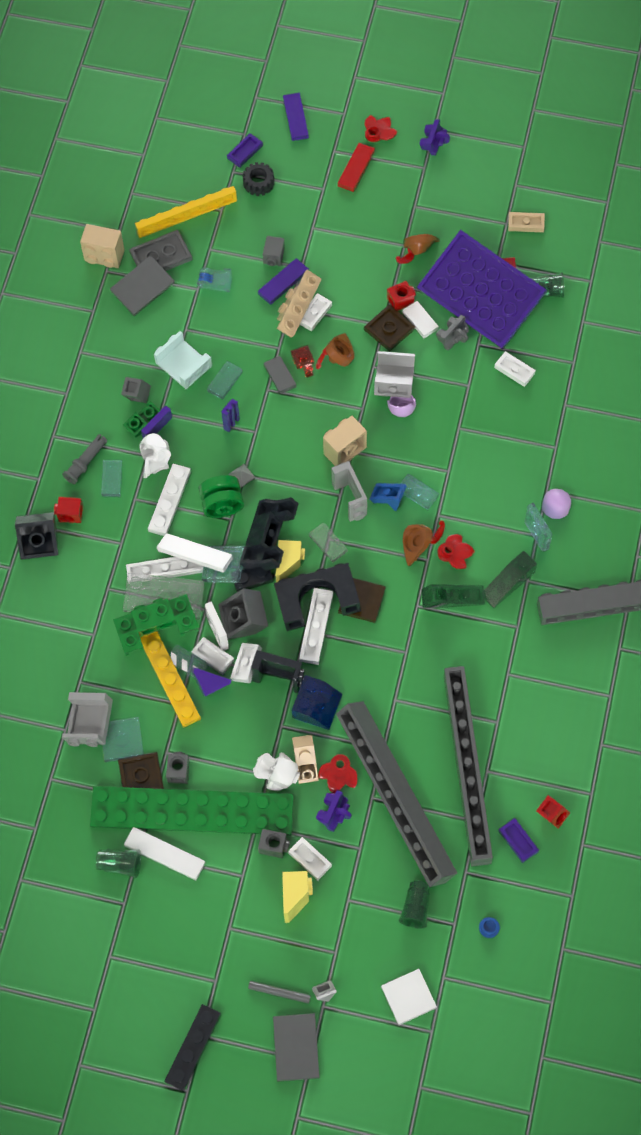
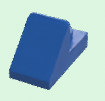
M376 483L369 499L373 503H387L394 511H397L407 486L405 484Z

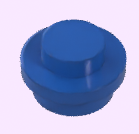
M486 917L480 922L479 931L482 936L493 938L499 933L500 925L496 919Z

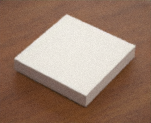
M212 602L206 603L207 620L220 649L225 651L229 649L227 634Z
M419 969L381 986L398 1025L437 1008Z

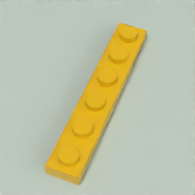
M234 186L223 188L221 191L208 194L203 198L192 200L182 206H176L169 211L158 213L148 219H142L135 223L137 235L140 239L237 201L236 190Z
M158 632L140 637L144 651L182 727H187L201 720Z

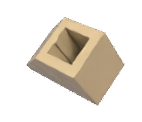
M312 735L293 737L295 762L298 765L297 772H300L299 784L319 781Z

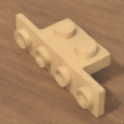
M306 270L299 285L294 289H289L285 296L287 298L286 302L278 310L280 313L277 318L280 321L277 327L278 330L291 338L295 335L321 282L320 277Z

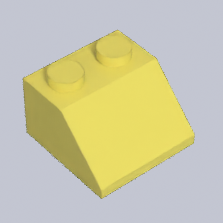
M307 871L283 872L285 923H289L309 902V895H313L312 877L308 878Z

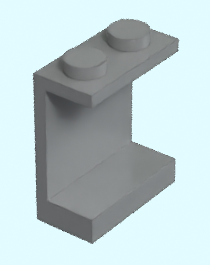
M378 351L374 395L411 398L415 354Z
M347 461L332 467V486L334 490L349 485L356 499L348 502L349 521L361 520L367 515V497L350 462Z

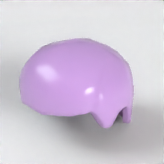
M412 395L411 398L390 396V400H387L390 412L397 417L409 416L416 407V400Z
M562 489L548 491L542 502L544 513L552 519H561L568 515L571 508L569 494Z

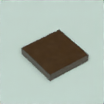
M391 305L385 307L364 326V331L389 352L415 330V326Z
M353 578L362 611L346 616L376 623L386 586ZM339 606L338 614H342V611H341V607H340V606Z
M157 752L118 760L122 787L164 789Z

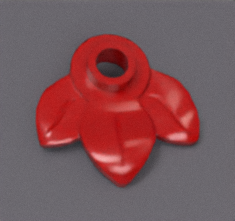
M370 115L365 120V138L370 142H378L380 139L390 140L397 134V130L390 128V117L376 120Z
M459 534L447 537L445 543L441 544L437 550L439 559L449 562L456 569H465L466 562L464 559L471 557L475 552L472 546L462 543V536Z
M343 754L335 755L331 762L323 764L319 769L318 778L327 779L328 788L334 794L337 790L340 791L345 784L352 788H355L357 785V773L350 767L348 757ZM342 760L344 766L338 768L336 765L337 761Z

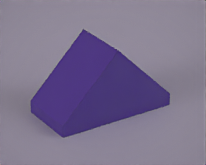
M192 667L191 670L203 696H207L231 684L232 681Z

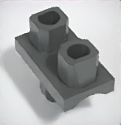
M465 316L451 317L447 322L448 329H439L436 333L437 339L443 343L444 349L449 351L455 343L457 344L459 341L465 343L468 340L467 333L469 327L465 323Z

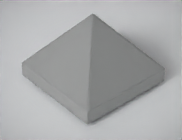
M245 464L229 473V475L238 478L240 488L255 479V476Z
M331 980L312 988L317 1000L329 1002L337 992Z

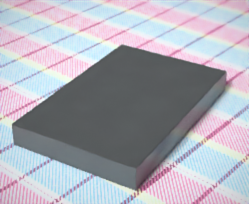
M178 230L129 249L136 266L151 255L165 271L193 260Z
M150 255L112 286L110 291L135 316L172 286L175 281Z
M315 1013L273 1016L277 1082L319 1079Z

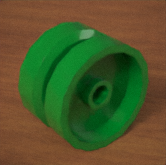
M220 475L205 480L198 487L200 498L203 501L204 515L207 517H228L238 513L244 507L239 480L235 476Z

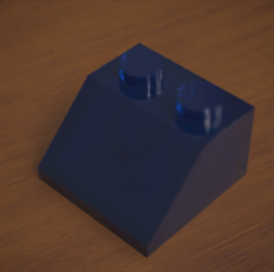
M305 675L292 708V718L330 730L343 694L325 681Z

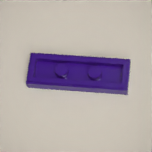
M300 93L283 95L291 140L308 139L309 134Z
M295 258L259 289L258 295L270 305L273 304L296 284L309 268Z

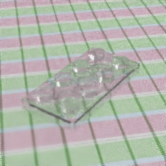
M128 573L123 612H131L138 605H150L159 598L171 600L187 594L196 620H200L205 582Z

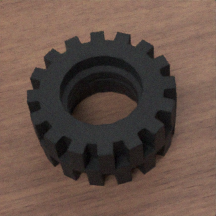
M255 162V165L250 164V167H246L245 171H243V185L246 191L250 192L251 195L256 194V196H259V194L264 196L265 193H270V189L272 190L274 185V172L272 168H269L268 164L264 165L262 162L261 164ZM256 176L266 178L263 182L252 181Z

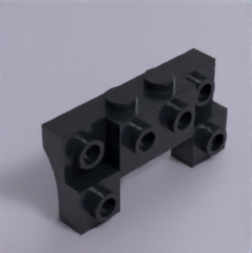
M292 497L281 500H259L239 563L246 570L261 567L265 571L279 568L284 553L276 545L283 522L294 520L299 505Z

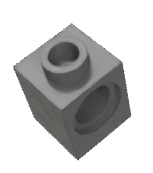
M266 237L263 250L264 264L281 266L285 250L284 238Z
M125 377L121 395L130 401L147 403L151 385L142 379Z
M183 752L168 754L167 782L188 784V755H185ZM176 764L183 765L180 770L173 769Z
M262 829L258 846L259 854L283 858L284 852H288L290 841L287 840L286 833ZM276 840L280 842V845L272 848L269 846V843Z

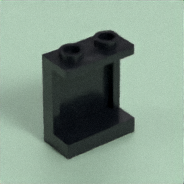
M256 650L251 665L253 682L260 683L263 673L293 681L294 693H298L299 688H303L305 670L302 668V662Z

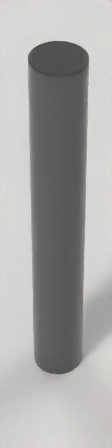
M250 981L248 989L308 1004L311 995Z

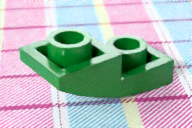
M150 401L138 414L135 412L123 426L136 438L142 434L141 430L158 414L160 409Z

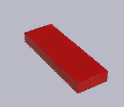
M358 143L338 181V187L354 192L375 152V148Z

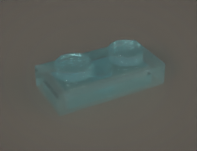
M407 474L400 483L407 486L404 495L427 510L439 497L438 492L410 474Z

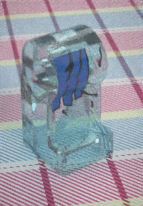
M202 268L199 271L197 285L209 290L230 292L233 279L232 271L224 268V271Z

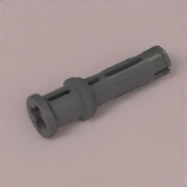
M98 434L78 459H74L71 467L62 473L69 483L75 485L79 476L87 471V465L107 443V439L104 436L100 438L101 434Z

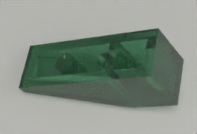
M525 551L521 552L481 593V596L495 608L535 574L537 563Z
M431 584L421 589L423 608H448L485 604L483 585Z

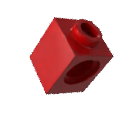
M407 281L387 289V300L396 311L414 303L416 292L413 286H409Z
M58 497V504L55 503L54 515H57L58 521L81 523L83 513L81 498Z
M549 795L536 810L537 813L558 829L570 814L565 807Z

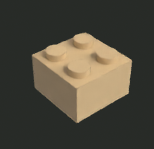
M86 224L80 241L84 260L90 264H101L109 268H119L125 251L121 231Z
M353 416L343 419L335 429H330L325 433L323 437L324 455L334 466L350 461L367 448V430Z

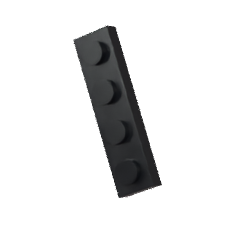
M203 1004L201 1005L166 1076L165 1083L184 1092L221 1016L220 1012Z

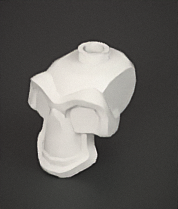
M148 434L140 443L141 455L145 460L143 478H147L152 473L156 474L160 470L169 469L168 461L171 456L168 442L165 439L163 440L158 434Z
M282 752L276 759L268 753L258 757L257 763L253 768L255 777L267 779L268 784L266 788L274 791L288 788L292 783L296 784L300 772H297V763L293 762Z

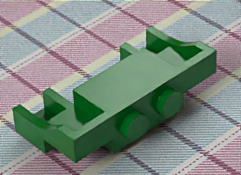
M187 594L171 600L159 598L147 606L145 604L138 605L130 614L113 619L125 656H128L129 652L140 649V651L144 650L140 637L174 625L178 626L181 637L185 636L184 633L192 630L199 631V626Z

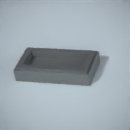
M280 356L264 362V367L279 394L296 388V383Z

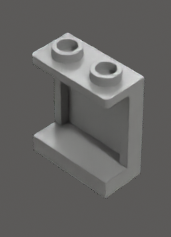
M69 692L68 700L72 703L68 732L63 733L62 738L70 746L86 744L87 746L97 747L98 745H105L113 700L106 693Z

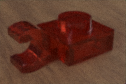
M308 345L292 350L291 356L296 368H303L306 378L314 376L311 365L314 364V359Z

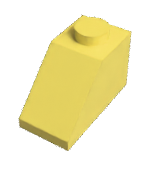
M278 540V547L284 553L279 568H276V582L286 579L301 566V560H305V548H302L301 541Z

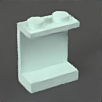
M181 331L176 335H172L168 342L157 348L154 353L156 364L185 389L190 387L212 367L211 357L207 353L203 356L186 343Z

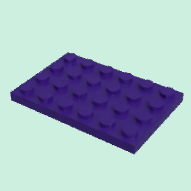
M462 230L457 233L417 286L418 290L457 318L460 315L465 316V323L502 350L547 292L545 288Z

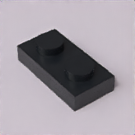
M261 567L231 573L236 592L243 588L252 589L273 582L271 571H265Z

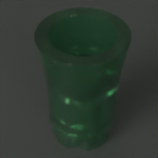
M563 272L530 278L547 290L544 296L564 298Z
M107 849L97 852V870L138 877L141 867L140 849Z
M423 881L410 882L405 904L399 918L401 924L412 928L427 927V910L430 896V887L427 883Z

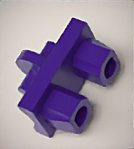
M435 119L433 124L425 126L424 133L429 137L421 138L419 143L422 150H429L430 154L436 156L439 146H443V144H447L450 141V136L447 134L448 131L440 126V119Z
M337 790L335 794L327 793L324 803L329 806L328 811L320 810L317 813L316 819L325 825L329 831L334 832L338 823L342 824L344 818L351 819L352 814L348 811L350 807L347 804L348 799L343 796V792Z

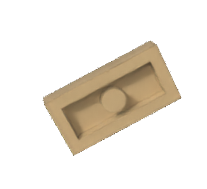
M509 212L508 231L544 233L545 213Z

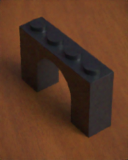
M340 563L331 568L318 569L313 573L300 574L297 577L281 579L274 583L287 631L305 627L301 611V600L308 591L314 588L323 587L332 590L338 597L343 616L362 611L349 563Z

